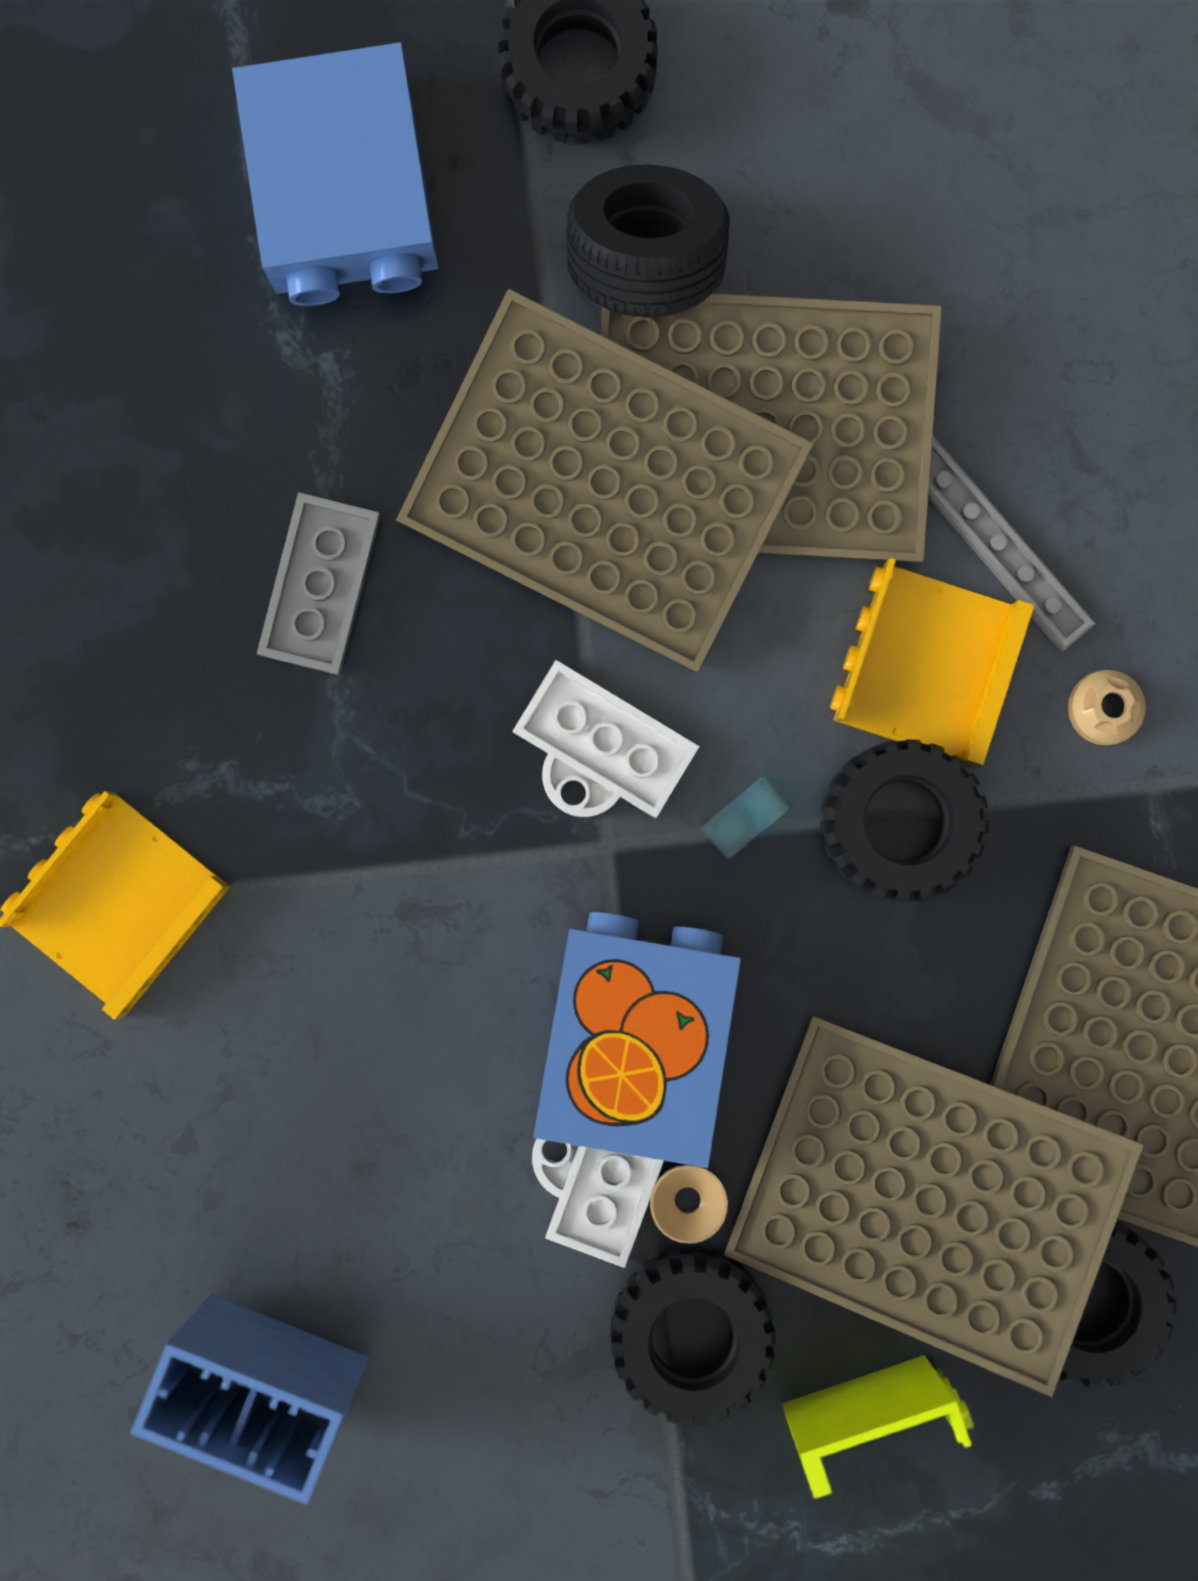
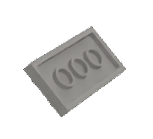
M298 492L257 655L340 676L381 518L379 512Z

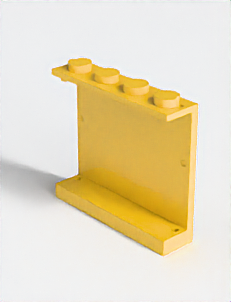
M889 558L883 565V568L876 566L868 590L875 593L870 608L863 606L856 624V630L862 631L857 647L852 645L849 647L843 664V669L849 671L844 687L837 685L830 704V709L836 710L833 721L890 740L904 741L906 739L920 740L921 743L927 745L934 743L944 747L946 754L950 756L957 755L966 765L972 767L982 766L1035 605L1021 600L1008 604L895 567L896 559Z
M104 791L101 795L96 793L86 802L81 811L84 816L75 827L69 826L59 835L54 844L58 848L48 860L45 858L40 860L28 874V879L31 881L21 893L18 891L13 893L1 907V911L4 914L0 918V927L11 926L106 1003L102 1010L116 1020L128 1014L231 886L118 794Z

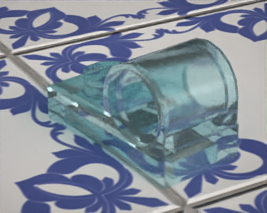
M763 774L702 826L701 830L725 858L729 860L760 832L778 820L793 805L769 777Z

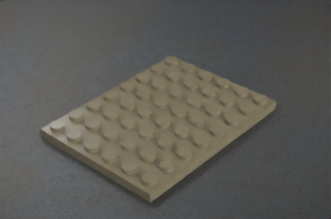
M508 288L396 521L698 672L814 443Z
M711 294L699 305L685 312L664 317L645 318L627 316L602 307L601 336L814 443L758 553L888 560L893 558L896 561L924 562L942 306Z
M1071 846L990 1085L1144 1144L1117 1219L1198 1247V888L1077 846Z
M813 1016L724 1256L1052 1397L1144 1144Z

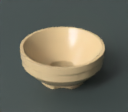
M1100 670L1086 675L1074 686L1068 700V715L1073 728L1085 740L1097 745H1115L1126 741L1137 732L1145 717L1146 703L1141 688L1135 680L1119 671ZM1108 693L1117 694L1124 701V711L1118 718H1111L1102 710V700Z
M687 1164L675 1166L658 1179L651 1193L650 1209L656 1226L664 1235L680 1243L693 1244L710 1238L720 1229L727 1214L728 1200L726 1191L716 1175L704 1167ZM686 1187L695 1189L700 1195L698 1207L689 1212L680 1210L675 1204L677 1192Z

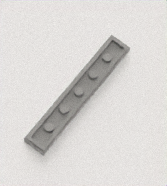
M932 436L928 499L1016 600L1035 605L1031 618L1061 652L1066 650L1096 623L939 441Z

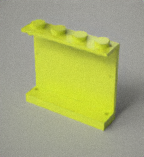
M925 1355L782 1403L814 1499L832 1493L820 1457L945 1416L954 1430L957 1442H962L965 1448L972 1446L967 1430L973 1428V1422L964 1400L961 1401L956 1389H952L947 1376H943L940 1366L933 1367Z

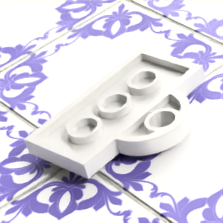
M555 660L512 731L514 734L548 753L542 770L544 789L549 799L557 808L576 817H592L609 810L619 798H622L656 819L700 747ZM577 781L584 786L586 796L580 804L569 805L563 801L561 790L567 782Z
M536 1138L532 1152L535 1175L548 1192L559 1197L545 1238L625 1268L664 1160L566 1144L567 1153L565 1157L558 1161H552L546 1158L542 1149L543 1144L547 1140Z

